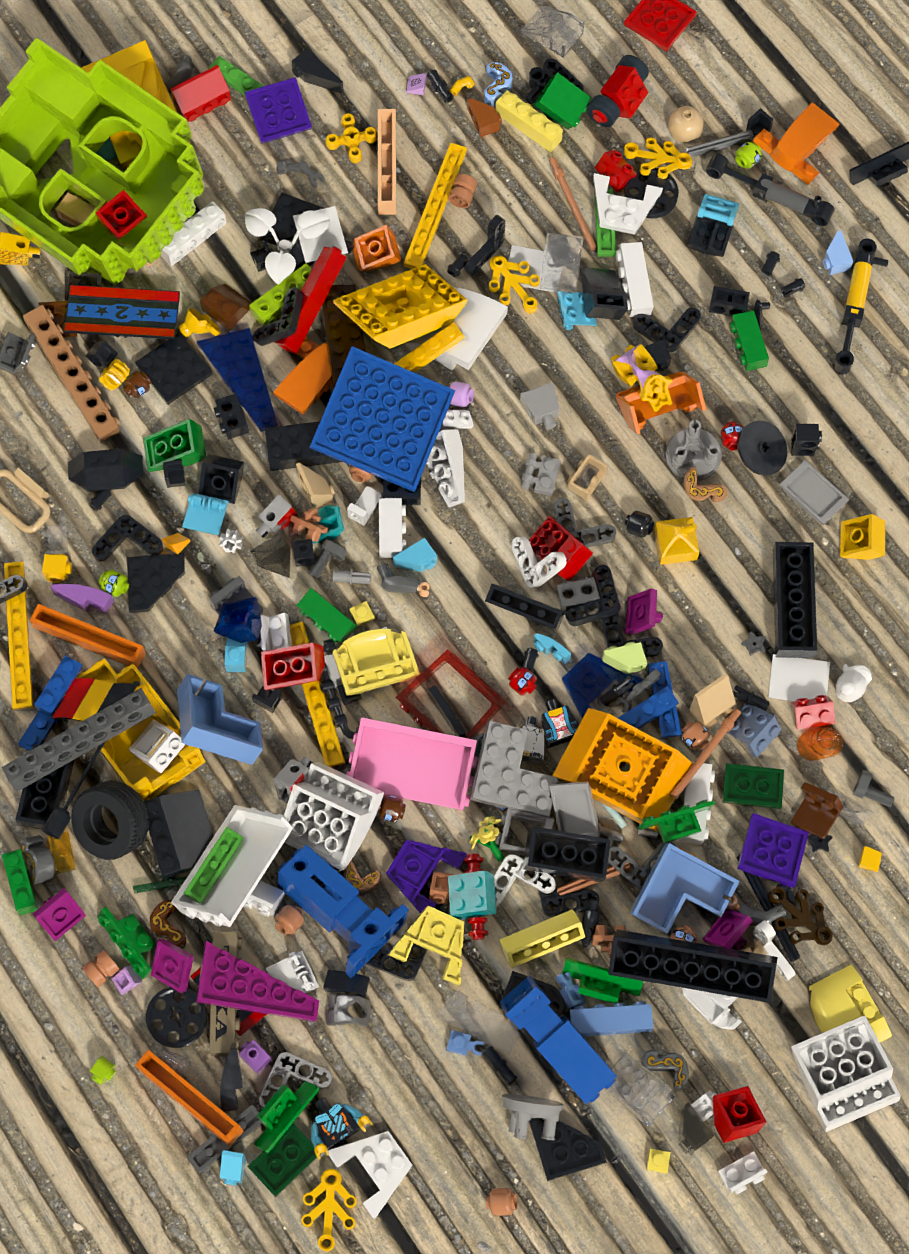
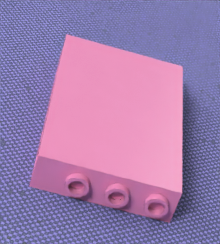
M361 718L359 731L353 737L355 750L350 753L349 763L352 764L351 770L347 771L346 775L383 791L385 795L464 810V807L469 806L470 795H467L468 787L472 788L474 776H471L472 768H476L478 757L475 756L477 740Z

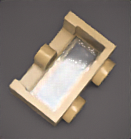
M588 454L586 459L582 458L580 460L576 473H571L567 480L568 489L587 502L607 473L608 465Z

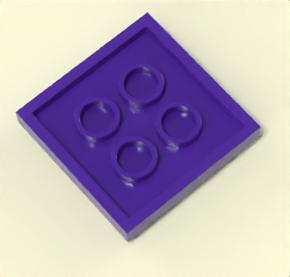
M296 77L245 92L261 144L312 129Z
M753 813L750 817L737 869L794 888L809 832Z

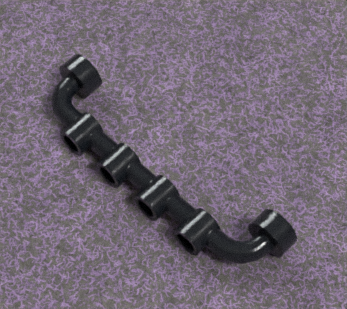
M333 639L325 640L323 642L324 645H322L324 653L332 655V652L336 649ZM325 663L321 674L322 682H319L320 690L322 693L327 692L329 699H326V706L329 711L334 710L336 715L332 717L334 727H340L342 733L347 738L353 739L354 734L358 733L359 727L356 728V732L348 728L347 718L342 712L340 700L336 696L334 684L328 675Z

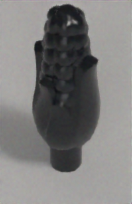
M591 899L589 909H586L583 914L582 927L585 938L581 939V943L584 947L590 945L599 921V912L597 911L598 900Z

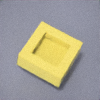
M367 601L349 609L355 624L358 625L357 628L375 620Z
M649 1149L647 1170L667 1174L671 1152Z

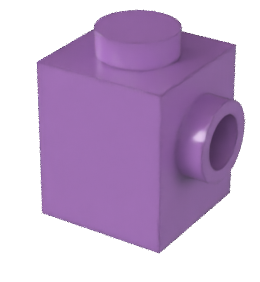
M254 1040L250 1043L247 1041L239 1049L241 1051L239 1053L240 1058L256 1074L271 1061V1057Z

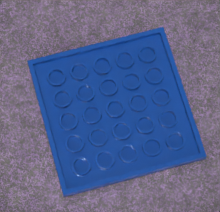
M352 346L310 448L415 492L456 390Z

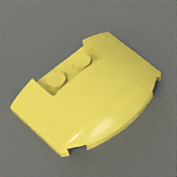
M377 629L359 633L345 640L337 651L335 649L332 652L346 695L363 694L365 691L398 682L402 683L420 675L406 632L403 631L400 634L391 631V629Z
M852 964L809 986V991H811L810 1007L813 1017L821 1033H824L865 1015L880 1043L892 1037V1034L884 1016L882 1017L862 982L863 979Z

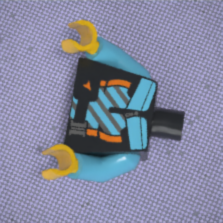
M325 1097L317 1101L315 1105L320 1114L314 1117L315 1122L311 1126V1141L317 1158L320 1159L319 1155L322 1152H326L328 1156L329 1150L361 1129L366 1132L365 1124L370 1123L373 1125L369 1117L364 1116L358 1109L348 1104L341 1105L338 1102L330 1106Z

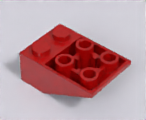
M550 515L529 539L533 552L542 560L552 552L564 553L566 565L557 574L567 581L572 580L593 554L588 547Z

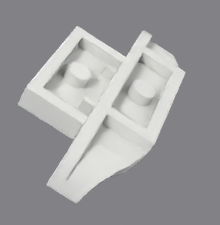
M680 987L682 995L710 1024L733 1030L741 1023L740 1019H736L729 1013L730 1009L728 1008L738 997Z

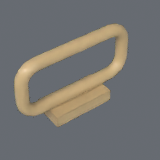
M19 467L14 473L7 469H1L0 478L4 476L13 482L43 509V514L33 525L28 526L1 502L0 512L25 533L36 532L50 517V507L46 502L50 495Z

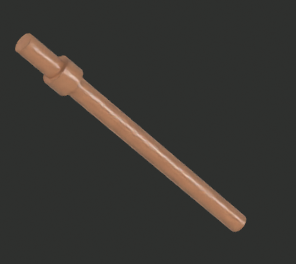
M550 158L549 162L553 169V175L559 181L590 250L593 251L597 249V246L566 182L565 173L559 167L556 158Z
M735 708L730 716L725 718L720 724L721 728L671 792L670 796L673 799L678 798L724 735L734 727V722L741 714L739 709Z

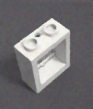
M153 719L128 750L142 762L162 773L185 744L181 743V737L174 731Z

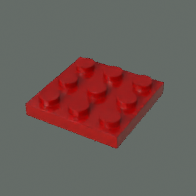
M641 0L624 21V26L667 52L696 17L697 11L679 0Z

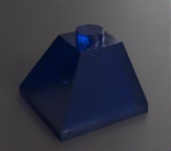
M251 597L224 603L214 632L240 643L258 640L262 628L258 599Z

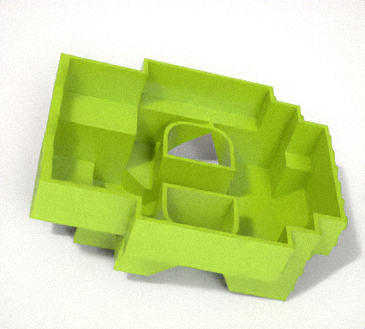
M36 37L25 51L29 60L7 86L10 96L0 107V220L79 276L90 268L116 286L117 283L124 279L125 273L129 268L138 271L146 263L152 264L154 260H157L161 256L163 248L172 242L175 233L183 228L186 219L192 217L195 212L196 206L193 200L199 197L204 190L202 181L204 174L193 146L188 143L192 133L187 119L100 59L90 72L87 73ZM120 131H129L139 134L143 145L138 156L123 173L97 155L96 152L113 134ZM65 139H70L74 173L69 175L60 168L54 177L37 180L36 175ZM124 190L144 211L147 218L118 240L99 222L95 212ZM65 191L81 196L96 207L87 220L77 227L68 228L49 216L54 204Z

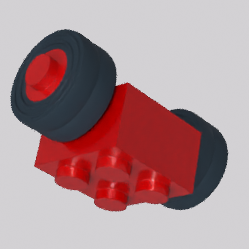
M624 55L621 58L620 62L616 65L615 71L600 90L602 95L594 96L586 108L587 114L594 122L603 127H611L618 117L630 119L649 93L643 83L649 75L646 64L633 55Z

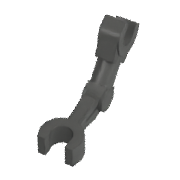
M283 161L277 162V174L279 175L286 174L288 171H300L308 176V180L314 188L318 187V183L315 180L324 182V176L317 171H312L305 162L287 164Z
M657 669L653 670L646 679L632 688L633 691L627 697L618 699L615 703L616 706L623 702L625 708L622 712L629 711L632 708L631 701L633 698L639 695L646 687L658 681L661 673Z

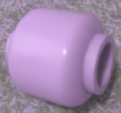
M452 382L449 388L456 391L450 404L466 407L469 403H472L474 390L471 389V386L468 383Z

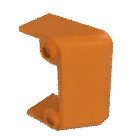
M685 372L667 375L673 381L668 385L672 404L670 406L668 404L663 405L657 412L651 409L647 401L640 399V385L618 392L616 399L628 428L636 434H640V429L644 427L643 425L646 424V420L675 409L691 412L698 407L700 410L705 411L706 406L700 382Z

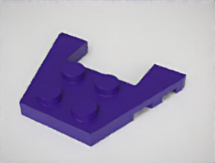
M406 840L387 870L386 875L421 914L426 906L432 908L437 906L436 903L422 896L420 892L439 861L441 860L458 870L467 853Z

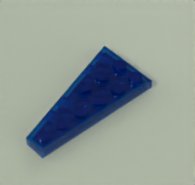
M250 328L196 341L198 347L214 366L229 390L233 394H237L240 405L243 406L258 430L263 432L265 428L278 427Z

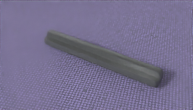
M752 130L697 144L687 147L686 153L694 157L752 141L754 134Z

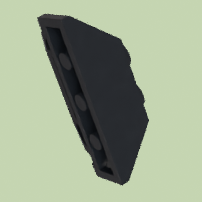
M124 449L87 451L68 462L69 481L86 492L125 489L144 474L143 456Z

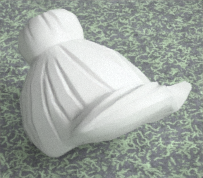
M844 664V673L836 683V695L844 702H853L864 694L867 685L871 681V672L864 665L848 667L847 664Z

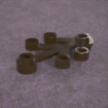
M775 887L769 892L768 897L773 904H781L785 910L796 918L784 919L780 917L776 919L773 926L777 931L791 927H807L811 931L807 933L793 931L789 935V941L792 944H798L800 941L814 940L817 944L826 946L832 941L833 933L829 927L825 926L824 906L822 903L816 902L811 906V913L816 916V924L811 921L808 904L809 894L805 889H800L795 894L796 900L800 902L801 911L786 899V892L783 888ZM800 893L804 895V899L800 897ZM773 894L778 896V900L774 898ZM815 906L819 907L820 912L815 910ZM778 921L783 924V927L778 925ZM820 933L824 935V939L820 937ZM794 934L797 935L798 940L794 939Z

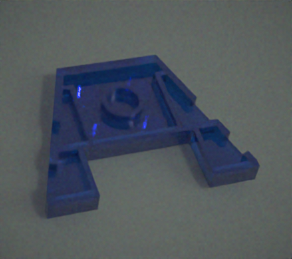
M588 653L562 677L561 681L580 717L583 719L588 708H591L589 705L615 680L620 683L630 675L633 679L629 683L634 680L638 684L643 679L632 674L626 675L603 662L601 658Z

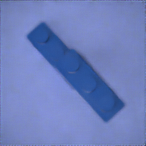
M66 655L64 656L35 703L38 712L18 743L21 748L31 751L33 744L41 745L44 743L58 720L52 719L72 682L82 669L83 665Z

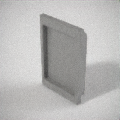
M806 460L779 485L790 498L822 525L830 520L849 501L844 494Z
M589 783L550 784L549 788L559 831L600 838V829Z

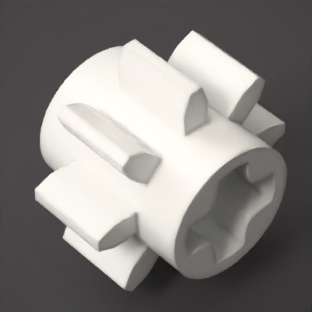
M227 529L226 534H221L219 546H223L225 552L235 553L237 548L241 549L243 536L239 535L238 530L230 531Z

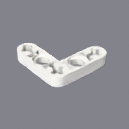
M516 537L512 540L511 547L528 587H540L566 565V556L562 552H552L538 563L530 542L526 537ZM526 558L529 559V566H528V567H527V565H526ZM545 565L547 567V574L544 573Z
M509 855L504 859L494 876L495 887L502 891L501 894L497 891L495 895L497 898L496 907L501 904L516 877L546 894L555 890L556 882L548 873L536 871L532 879H526L524 877L526 870L523 869L524 860L516 855ZM514 860H516L517 867L511 868L509 872L513 875L510 877L509 874L503 872V870L506 869V871H508L510 868L508 862H513ZM539 874H542L540 878L544 881L550 879L551 887L543 888L544 885L537 881ZM505 876L508 878L506 886L501 887L497 884L499 877Z
M763 920L753 930L751 934L754 942L756 939H759L766 949L767 955L778 957L776 970L783 979L788 981L795 976V971L773 944L772 939L776 935L773 927L769 922Z

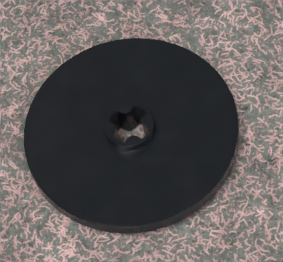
M761 420L751 422L741 430L737 446L739 456L744 465L753 473L762 476L772 475L781 470L786 462L788 451L785 438L780 430L773 424Z

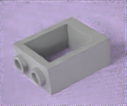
M508 808L507 814L503 813L501 825H504L503 833L499 832L496 844H500V851L525 856L526 848L506 844L511 819L545 826V829L552 830L554 818Z

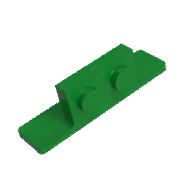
M706 799L697 802L696 806L693 807L689 805L680 807L674 813H672V810L660 814L661 817L658 818L649 816L643 819V823L638 828L643 830L657 825L664 844L700 833L702 830L695 813L712 808L715 802L714 800L708 802Z
M107 907L102 908L97 916L100 925L106 929L111 940L116 943L122 955L133 966L135 973L141 979H145L152 969L142 954L152 950L156 944L134 914L117 921Z
M566 958L562 971L563 975L569 972L571 978L581 980L578 990L579 994L615 1004L618 1002L620 991L639 996L644 982L608 975L609 969Z
M305 1081L296 1093L293 1094L287 1086L282 1084L257 1115L266 1127V1130L254 1145L269 1153L314 1098L319 1088Z

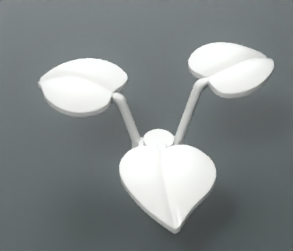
M256 208L246 212L244 215L246 228L252 235L264 236L270 230L276 241L278 252H271L267 255L265 267L269 276L278 285L296 267V262L291 252L299 233L302 232L303 237L306 239H314L320 236L330 224V219L327 216L316 211H306L298 218L297 223L300 228L297 230L292 242L288 240L279 241L272 228L276 224V217L271 211Z

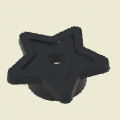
M810 835L807 839L812 844V852L818 850L829 852L828 843L833 837L827 835L822 839L818 836Z

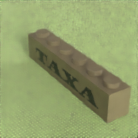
M213 932V946L229 952L230 955L240 960L242 959L238 957V950H242V937H239L238 932ZM211 1005L209 1049L211 1056H227L233 1043H236L237 1050H239L240 1039L236 1038V1030H240V1018H237V1010L239 1009Z

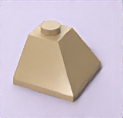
M297 463L298 480L311 508L317 509L332 503L333 495L335 494L332 485H328L326 479L301 463Z

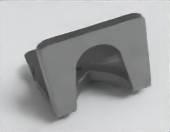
M331 993L326 1024L328 1026L357 1024L362 1027H368L371 1001L359 996ZM357 1002L364 1007L365 1015L363 1018H355L348 1013L347 1009Z

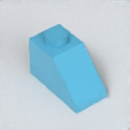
M425 538L393 557L395 567L419 572L425 569L430 570L437 563V555Z
M228 634L225 647L226 672H246L248 635Z
M223 1150L220 1179L224 1180V1184L236 1186L237 1183H242L247 1159L243 1153Z

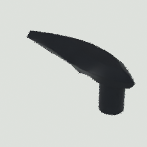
M757 299L754 313L761 331L762 310L770 309V303H761Z
M777 884L776 887L783 888L786 892V899L796 907L792 888L783 884Z

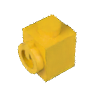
M54 553V555L44 554L42 568L44 578L52 583H61L64 580H68V574L72 573V563H70L68 557L62 553Z

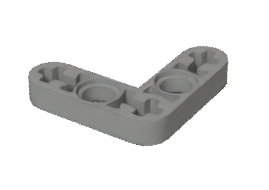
M281 1053L277 1057L264 1085L259 1102L264 1108L265 1100L263 1098L268 1097L271 1092L267 1088L270 1087L278 1091L282 1086L276 1087L272 1085L271 1081L274 1076H281L283 1078L282 1084L285 1086L292 1075L324 1089L331 1085L332 1075L327 1069L291 1053ZM289 1057V1061L295 1064L296 1060L299 1061L295 1067V1072H292L293 1067L290 1065L282 1067L281 1059L285 1060ZM308 1065L310 1073L307 1076L300 1075V1066ZM314 1069H317L316 1074L319 1076L327 1074L328 1082L324 1081L320 1084V1080L317 1077H314L313 1081L310 1080Z

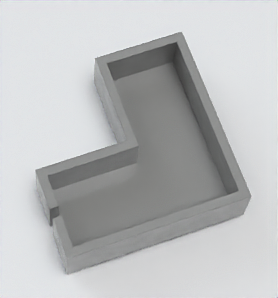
M489 721L486 723L469 800L549 817L553 802L552 798H549L551 797L549 785L557 784L558 778L520 769L528 730Z

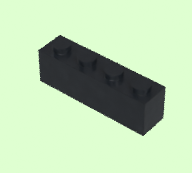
M491 584L485 602L553 629H559L565 611L496 584Z

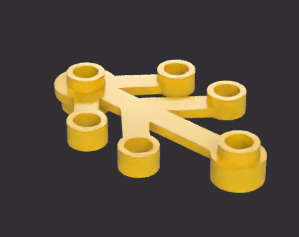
M647 138L645 147L649 150H654L655 153L639 150L638 145L633 142L627 143L624 147V155L628 159H634L637 156L653 160L649 163L641 164L640 173L642 175H649L651 169L666 162L672 163L658 169V177L665 179L668 177V173L678 168L689 169L693 163L691 156L688 153H680L671 141H665L662 149L657 144L655 138Z
M500 255L492 257L490 268L493 270V277L489 282V290L497 292L500 289L499 278L500 274H502L505 282L499 302L505 306L510 303V290L512 287L523 301V310L529 314L534 313L537 310V300L529 297L519 283L537 287L540 284V277L536 274L528 277L509 272V270H517L522 274L527 273L530 266L527 261L513 263L507 262L506 258ZM496 284L497 287L493 288L491 285Z
M332 1168L325 1170L321 1176V1183L310 1193H306L303 1196L304 1204L312 1206L316 1201L315 1198L326 1190V1198L309 1214H305L301 1218V1223L304 1227H311L314 1220L325 1211L323 1235L318 1240V1246L324 1252L331 1251L335 1246V1240L332 1237L333 1211L341 1219L345 1229L351 1230L355 1227L354 1218L348 1216L335 1201L334 1194L336 1191L344 1199L345 1206L350 1209L356 1206L357 1200L341 1185L342 1177L339 1171ZM329 1176L335 1177L334 1183L327 1181ZM307 1196L313 1197V1201L311 1203H307L305 1201V1198ZM349 1198H353L355 1201L352 1206L347 1204ZM305 1217L311 1218L312 1221L310 1224L307 1225L304 1223ZM351 1219L353 1225L347 1227L345 1225L346 1220ZM324 1240H330L331 1245L329 1247H324Z

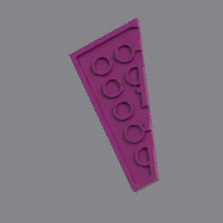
M205 942L196 1002L311 1022L317 1021L319 1000L288 986L285 982L273 978L261 969L230 955L225 950L213 946L212 943Z

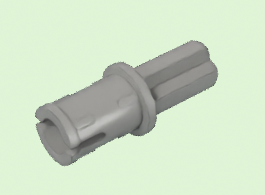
M334 570L333 582H348L350 585L353 583L370 584L371 573L354 572L353 570Z

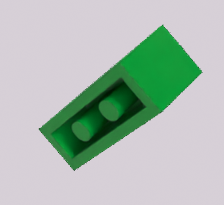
M754 310L732 315L729 329L735 336L734 345L740 352V364L744 365L745 371L767 367L769 356Z
M312 588L308 590L296 605L301 609L299 613L306 619L311 617L315 621L313 625L319 630L325 629L329 632L327 636L333 639L335 643L337 641L343 643L358 626Z
M21 849L2 854L17 913L21 916L39 909L25 854Z

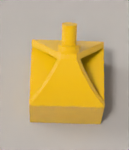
M693 517L655 522L654 535L660 565L698 559L699 547L695 531L697 530V525L694 523Z

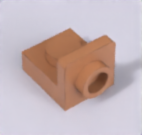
M433 872L429 900L436 904L449 905L448 876L453 874Z

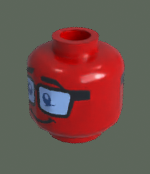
M732 421L722 427L721 438L723 446L731 451L738 450V437L744 426Z
M517 667L508 678L510 680L509 686L521 696L526 693L531 694L537 687L535 684L537 677L526 667L520 669Z

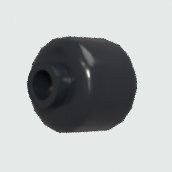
M634 511L631 515H627L625 525H627L626 528L629 534L644 538L652 533L654 521H652V517L649 514Z

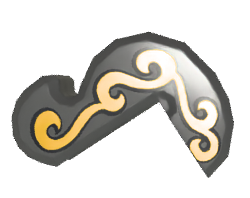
M40 835L22 840V851L33 867L31 882L35 885L51 882L55 874L52 852L48 847H45V839Z
M658 1050L647 1051L641 1059L642 1067L646 1071L674 1072L673 1091H680L687 1083L689 1077L688 1064L683 1056L674 1052L667 1053L659 1058Z

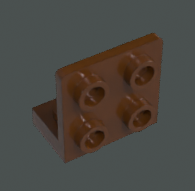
M804 782L801 787L805 795L804 800L790 823L797 828L824 839L844 806L837 795Z

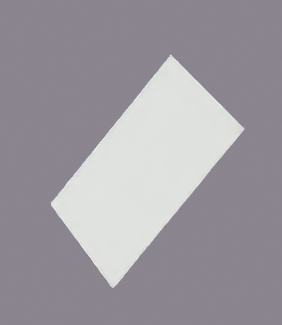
M335 206L316 210V212L330 219L328 228L320 236L314 239H306L303 237L302 232L299 233L298 237L305 263L316 261L323 247L332 248V246H335L342 250V254L348 253ZM301 214L293 216L297 230L300 228L297 221Z
M512 245L508 262L520 263L527 261L530 266L529 271L525 274L517 270H509V272L528 277L536 274L540 277V284L537 287L519 283L520 286L557 293L562 267H555L549 252Z
M773 654L768 698L796 701L799 698L814 699L818 695L827 696L830 662L804 658H776V655Z

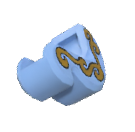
M491 62L486 67V73L495 81L484 90V102L487 105L496 107V101L507 90L510 92L513 77L512 72L505 65Z

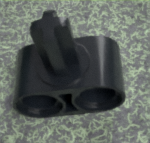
M534 67L529 72V86L532 90L525 97L529 104L535 103L551 76H553L540 67Z

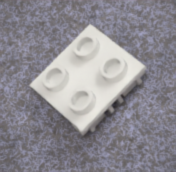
M303 951L293 952L289 954L288 958L266 968L268 974L273 978L281 980L288 986L304 993L319 987Z

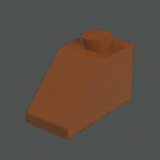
M471 98L467 99V110L480 137L500 131L502 118L499 113H496L493 106Z

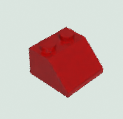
M124 190L95 212L99 222L118 240L147 218L144 211Z
M749 1086L713 1096L714 1125L723 1143L756 1134L767 1122Z

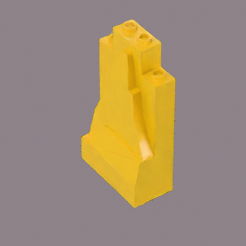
M146 40L100 59L177 112ZM98 61L81 67V69L89 73ZM120 131L110 136V140L121 166L126 171L140 153L143 141L139 134Z
M104 658L101 661L95 662L87 671L77 675L76 678H92L112 683H133L138 681L140 686H137L135 691L142 688L153 706L155 714L106 741L100 751L112 766L119 779L133 788L143 801L158 797L205 763L199 748L185 744L165 770L159 773L128 750L153 719L181 737L179 721L134 664L124 667L117 674Z

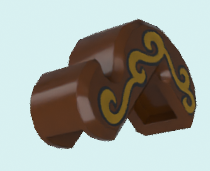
M172 900L163 901L151 913L150 926L155 935L160 938H169L167 941L183 949L187 941L185 934L167 921L176 907L171 903Z

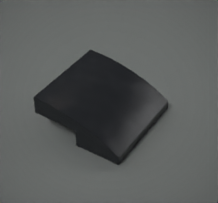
M696 216L686 247L705 254L723 257L733 226L704 216L703 218Z

